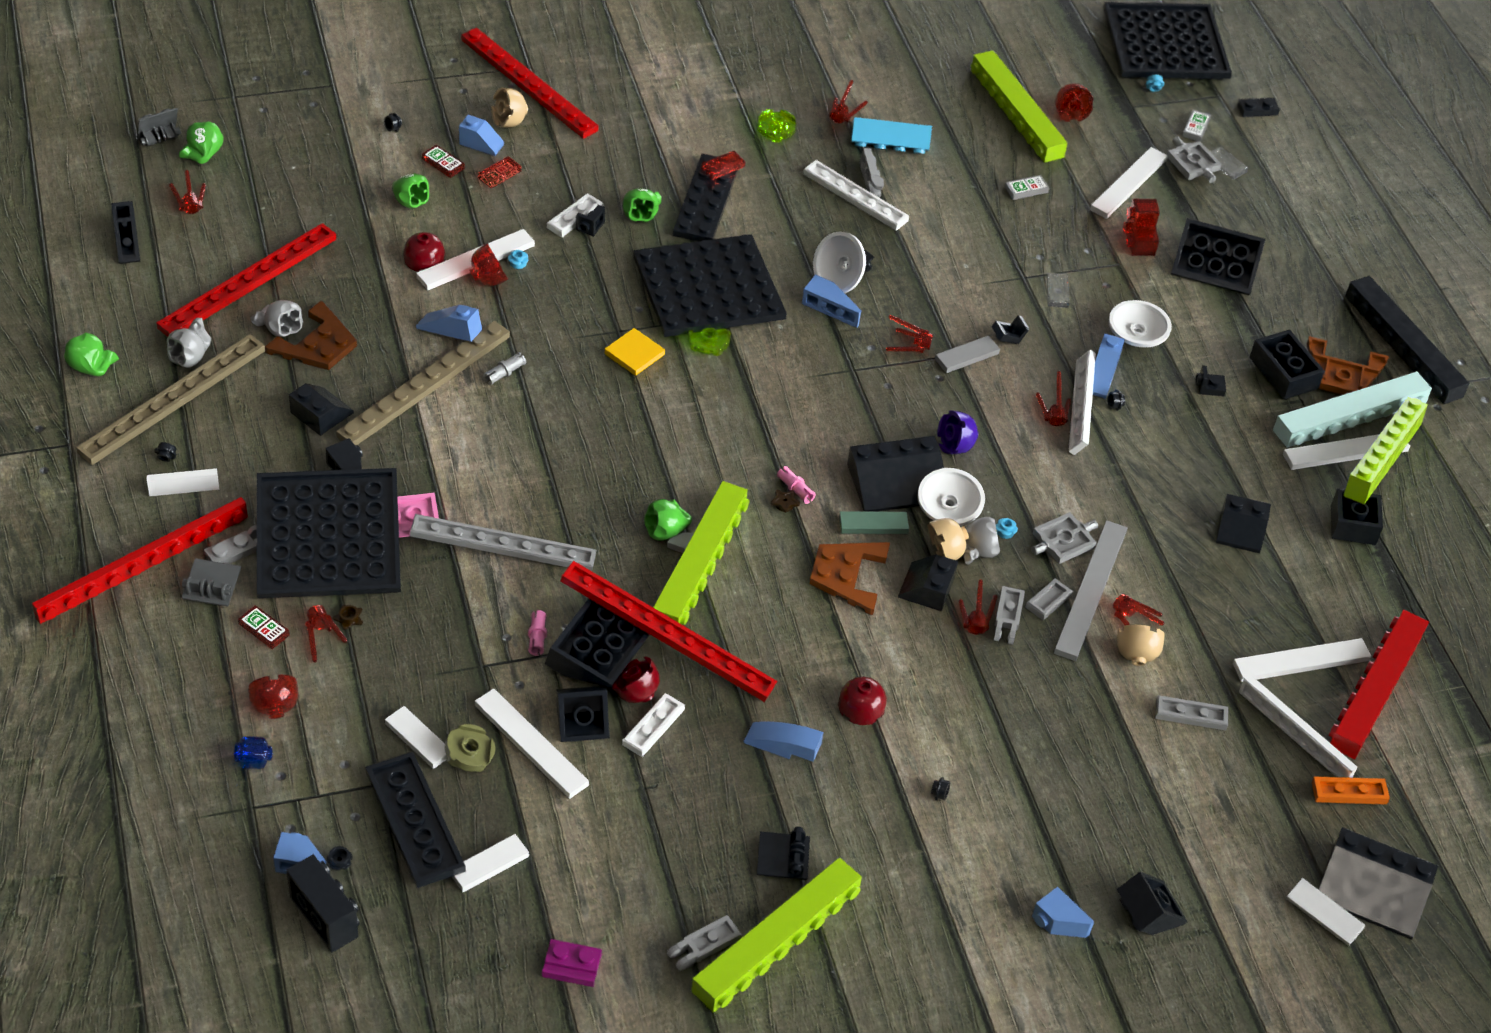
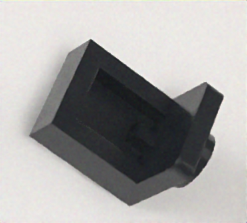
M1019 315L1016 316L1012 323L995 321L991 326L997 339L1004 343L1019 344L1029 331L1028 325L1023 317Z

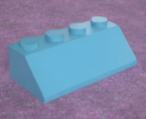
M854 117L851 142L855 143L857 147H866L867 144L874 145L875 149L885 150L887 146L894 147V151L905 152V149H913V153L924 154L925 151L930 149L932 126Z

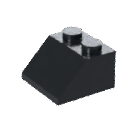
M305 383L289 394L291 414L320 436L354 413L353 409L324 387Z
M1227 494L1221 510L1216 543L1260 554L1269 521L1271 504Z
M936 554L911 562L898 598L942 611L955 579L958 561Z
M605 686L556 689L557 716L561 742L610 738L608 698Z
M1138 872L1117 889L1121 896L1120 902L1122 906L1130 912L1133 917L1131 920L1132 924L1139 932L1155 935L1185 925L1188 922L1163 880Z

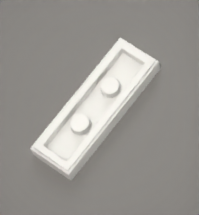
M587 193L547 222V229L560 237H564L576 228L577 213L588 216L589 212L593 211L598 204L603 206V203Z
M217 469L147 475L149 496L219 490Z
M665 693L622 740V745L643 757L684 711L685 705Z
M405 706L385 719V724L432 769L447 760L445 743Z
M514 834L464 861L466 872L452 876L461 891L465 892L528 858L529 851Z
M1303 878L1287 896L1288 901L1348 946L1365 927V924Z

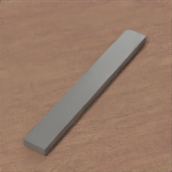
M415 514L410 530L411 537L563 567H569L575 561L590 571L593 570L597 551L595 549Z
M1106 520L1054 654L1073 661L1077 660L1128 527Z

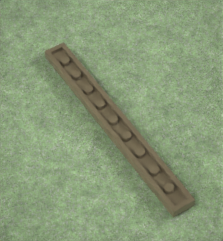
M493 321L483 328L472 342H463L337 430V438L341 441L350 438L355 445L360 444L510 337V331L496 321Z
M249 334L76 447L77 453L91 465L97 463L265 352V345Z

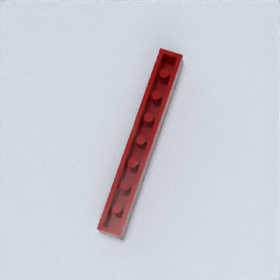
M1403 610L1400 617L1395 616L1389 627L1392 631H1386L1381 641L1384 644L1383 647L1378 645L1372 657L1376 659L1375 662L1369 661L1364 671V674H1367L1366 678L1360 677L1355 687L1358 692L1351 693L1346 703L1349 705V708L1342 709L1337 719L1341 721L1340 724L1335 723L1328 735L1332 737L1330 744L1342 754L1354 760L1356 759L1418 646L1429 621L1406 610Z

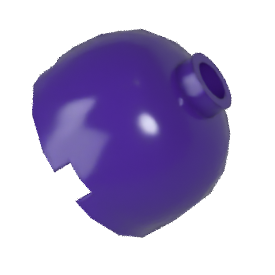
M950 410L948 414H944L938 424L937 437H941L942 444L938 443L939 447L947 454L966 453L974 446L978 438L976 422L967 413Z

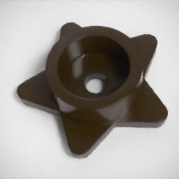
M776 490V498L771 501V505H775L778 510L785 513L792 510L795 506H800L799 501L794 498L795 491L793 490L786 493Z
M342 605L339 614L333 616V620L342 623L343 630H347L352 625H362L363 621L359 617L362 608H356L353 605Z

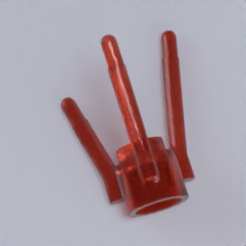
M850 80L839 104H837L838 98H834L829 116L836 123H843L844 120L849 122L853 115L868 104V101H864L849 113L848 106L844 103L853 85V80Z
M186 170L187 193L182 199L173 183H170L169 186L179 203L180 210L188 214H195L200 209H203L206 184H202L198 198L192 192L189 171Z
M889 315V319L916 331L915 333L906 329L896 328L897 332L915 337L913 344H916L917 347H886V351H917L923 353L924 349H930L933 333H929L928 330L921 329L898 317Z
M1057 371V404L1052 405L1049 412L1040 393H1036L1045 421H1049L1052 426L1056 427L1068 422L1071 399L1067 398L1065 408L1062 406L1061 371Z
M981 579L978 581L975 611H972L968 616L963 600H959L964 620L963 628H968V632L974 635H980L989 630V622L998 598L996 594L993 596L985 616L981 611L983 580Z
M1127 594L1119 595L1113 604V608L1116 610L1114 615L1125 626L1130 625V623L1124 616L1131 617L1136 611L1162 626L1165 624L1164 621L1158 618L1162 617L1163 614L1132 599Z
M315 605L308 609L307 617L309 620L305 625L309 634L312 661L316 663L317 652L314 628L317 630L326 628L328 631L333 629L344 643H347L348 640L322 605Z

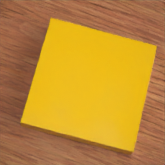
M633 328L606 347L605 355L636 376L664 356L665 349Z

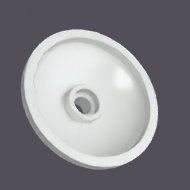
M834 232L829 234L820 242L815 251L813 259L814 275L816 274L834 282L844 293L851 291L858 285L865 271L866 257L861 242L850 233Z
M1139 300L1122 302L1112 309L1109 316V326L1114 335L1125 339V343L1135 347L1157 346L1167 340L1171 332L1172 326L1168 315L1161 308L1149 302Z
M943 468L929 473L922 480L918 489V502L923 512L933 521L950 518L961 526L974 521L981 514L985 503V494L979 481L969 473L954 468Z

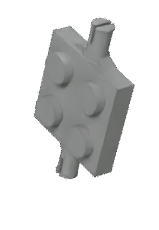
M1178 136L1172 140L1177 148L1168 150L1167 158L1188 180L1204 176L1209 183H1213L1216 180V176L1212 172L1219 171L1221 163L1200 141L1184 143Z
M1069 512L1034 528L1033 535L1040 543L1032 546L1031 551L1034 555L1047 551L1058 564H1061L1095 548L1097 542L1091 537L1089 531L1098 528V523L1093 519L1083 524Z

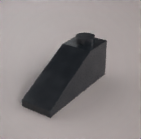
M133 201L111 203L119 264L141 262Z
M350 438L325 448L326 463L331 470L362 469V451Z

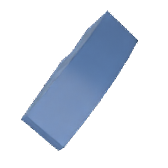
M753 722L744 743L790 759L791 755H795L814 762L822 744L823 732L789 723Z

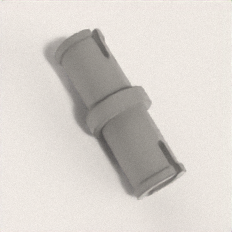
M517 352L509 359L501 360L496 367L483 374L485 381L489 385H493L504 376H510L512 371L526 364L525 357L521 356L520 352Z

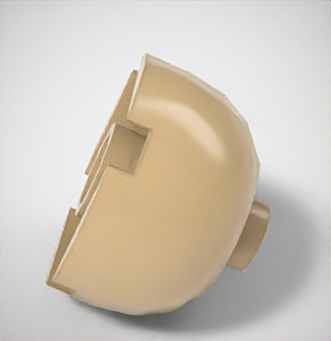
M499 88L494 94L493 100H496L495 106H492L494 123L506 128L519 125L528 112V106L523 95L517 90L509 88Z
M950 518L929 522L928 532L932 545L935 544L938 550L936 554L953 560L959 559L966 549L965 540L969 539L966 528L964 526L960 527L955 520Z
M1126 625L1123 631L1119 628L1117 634L1119 652L1124 658L1132 661L1133 665L1144 666L1146 662L1153 661L1161 654L1164 645V632L1158 628L1157 633L1150 631V626Z

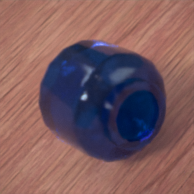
M245 736L235 743L234 761L238 762L239 766L243 769H263L267 761L272 760V746H268L267 740L264 737Z

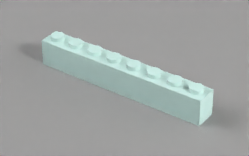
M1414 372L1278 415L1273 431L1287 448L1301 445L1303 442L1316 440L1322 436L1335 434L1338 431L1353 428L1356 425L1365 422L1369 423L1375 419L1396 413L1407 397L1417 398L1426 403L1432 388L1418 372Z

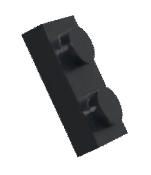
M1274 97L1239 99L1237 104L1242 117L1276 116L1280 112Z

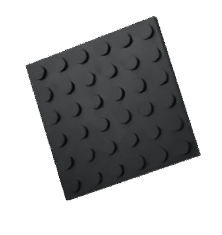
M1104 2L1103 9L1121 77L1148 78L1151 75H1159L1165 79H1231L1232 71L1211 4Z
M752 234L634 250L633 257L664 337L786 319L787 312Z
M397 468L257 473L258 599L401 592Z

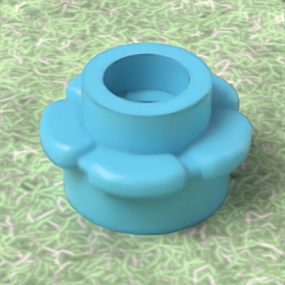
M1151 75L1148 77L1146 82L1147 89L1152 92L1162 89L1164 81H1162L1161 76Z
M515 250L508 256V261L513 268L522 269L528 262V255L522 250Z
M1002 518L996 524L997 534L1004 539L1013 537L1018 530L1016 522L1009 518Z

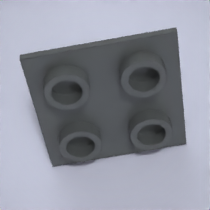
M164 109L160 113L154 115L147 114L138 120L137 140L140 139L141 145L148 147L161 143L159 133L163 141H166V137L168 140L178 138V135H181L179 127H176L178 109Z
M195 558L188 579L184 578L182 582V587L185 588L182 599L228 607L241 566Z

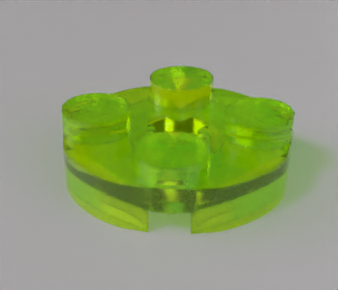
M774 109L766 110L758 118L757 131L775 143H780L782 139H787L795 133L796 119L794 115L780 109V112H773Z
M705 328L702 332L693 333V330L688 332L690 349L695 352L719 356L730 344L731 332L725 328L717 330Z

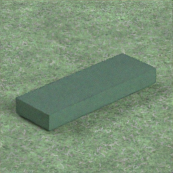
M840 511L839 514L841 534H908L909 532L907 512Z

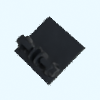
M799 826L794 827L791 834L760 831L757 875L808 880L810 836H806L804 829Z

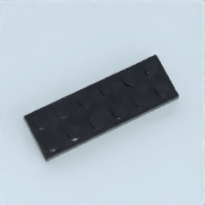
M701 154L674 226L673 236L693 241L712 240L715 238L740 167V161Z
M410 752L365 767L368 779L416 888L466 872L465 863L414 753Z

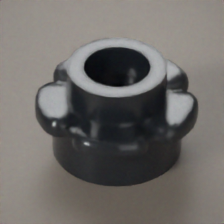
M390 113L384 118V125L388 131L398 132L402 126V120L396 113Z
M1119 390L1109 392L1107 397L1108 407L1117 411L1125 405L1124 394L1119 392Z
M161 442L158 448L154 449V452L159 460L170 462L171 459L176 458L177 448L170 443Z
M941 777L939 781L935 780L933 783L931 794L935 795L936 801L938 799L946 800L951 782L944 780V777Z
M337 846L330 850L327 856V863L330 864L331 869L336 871L345 870L351 865L352 854L347 848Z

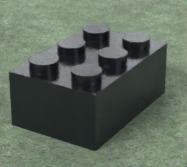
M1290 329L1256 339L1249 357L1284 400L1319 389L1325 372Z
M312 854L286 869L290 899L331 953L359 937L358 926L360 922L356 913L359 911L358 906L353 898L346 897L338 879L333 880L330 876V870L324 861H319Z

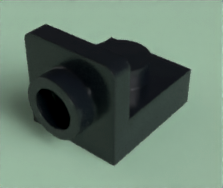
M599 204L593 211L589 212L588 216L581 213L576 215V230L593 237L605 223V207Z
M1202 365L1201 371L1196 374L1195 384L1199 385V394L1225 396V376L1208 374L1207 366Z

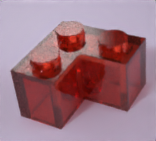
M1133 199L1131 207L1127 209L1128 219L1123 224V232L1127 235L1126 244L1127 247H1130L1132 256L1156 255L1159 244L1156 225L1160 214L1156 199Z

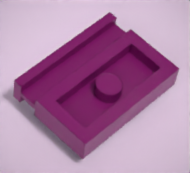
M551 939L542 970V977L594 987L602 957V949Z

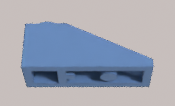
M815 274L804 288L802 304L857 328L860 322L861 310L834 282Z
M456 305L427 313L416 325V328L419 330L470 342L482 330L478 309L463 305Z
M1104 333L1095 360L1092 395L1106 399L1125 339Z

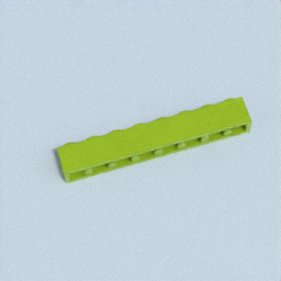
M994 50L975 54L971 64L972 73L975 74L990 96L998 103L999 107L1005 112L1008 119L1013 122L1027 143L1035 150L1036 154L1044 163L1064 158L1068 142Z
M1406 398L1350 474L1344 492L1345 497L1362 504L1366 503L1421 426L1428 404L1423 403L1417 398Z
M722 481L653 608L678 623L686 625L690 615L689 610L691 608L694 609L698 602V593L704 591L707 584L706 578L708 575L712 576L716 567V560L721 559L725 543L729 544L733 535V528L738 527L741 513L746 512L748 508V489Z
M839 857L693 978L691 992L712 1012H715L719 1007H726L737 992L745 991L756 976L764 975L775 960L780 961L794 944H801L812 929L817 930L820 928L825 918L830 914L835 915L839 912L843 903L848 899L853 900L861 890L862 876Z

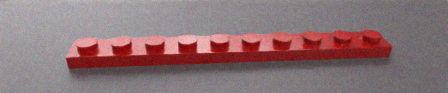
M477 27L461 34V41L581 138L584 139L598 132V124Z
M321 223L156 322L157 329L168 337L174 330L188 329L195 318L205 320L337 240L336 233Z
M240 497L33 602L35 618L40 624L51 620L57 615L75 608L80 603L96 597L100 593L119 585L121 582L139 575L152 566L158 565L162 561L180 554L189 547L222 532L226 528L242 522L248 518L245 500Z
M573 561L563 573L560 580L562 583L761 701L765 702L776 686L777 681L579 563Z

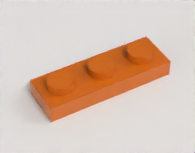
M1313 777L1312 780L1315 802L1388 804L1390 800L1385 779Z

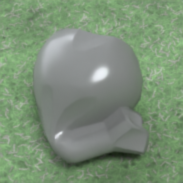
M289 300L275 301L250 317L254 325H266L271 334L279 337H286L297 333L303 325L300 306Z
M195 318L188 329L174 330L169 334L167 338V355L170 361L182 367L190 368L202 359L211 343V337L204 328L202 318Z
M982 517L966 527L969 539L965 540L966 549L963 554L965 564L969 565L978 557L993 558L1000 553L994 518Z

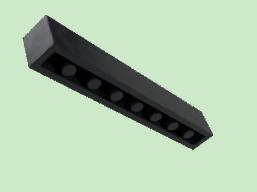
M1369 275L1351 281L1345 297L1409 368L1421 375L1432 388L1433 394L1443 404L1463 398L1470 383Z

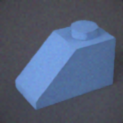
M467 115L459 125L460 145L496 156L504 145V141L486 120Z
M281 832L274 855L275 872L287 874L286 869L312 854L319 861H324L325 863L326 861L307 836L296 832Z
M1058 887L1036 903L1032 915L1038 926L1044 928L1049 934L1086 938L1090 935L1094 921Z

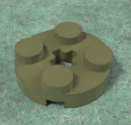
M473 724L460 725L459 728L449 733L445 741L447 762L451 766L465 771L482 772L495 754V743L492 738L490 740L485 735L486 731L483 728ZM467 744H470L472 749L476 751H469L465 747Z

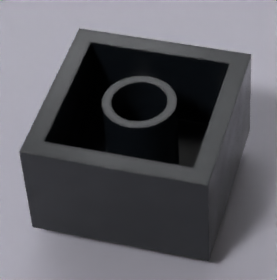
M1337 488L1331 503L1332 539L1376 545L1383 530L1382 496L1371 494L1366 503L1362 504L1345 497V489Z

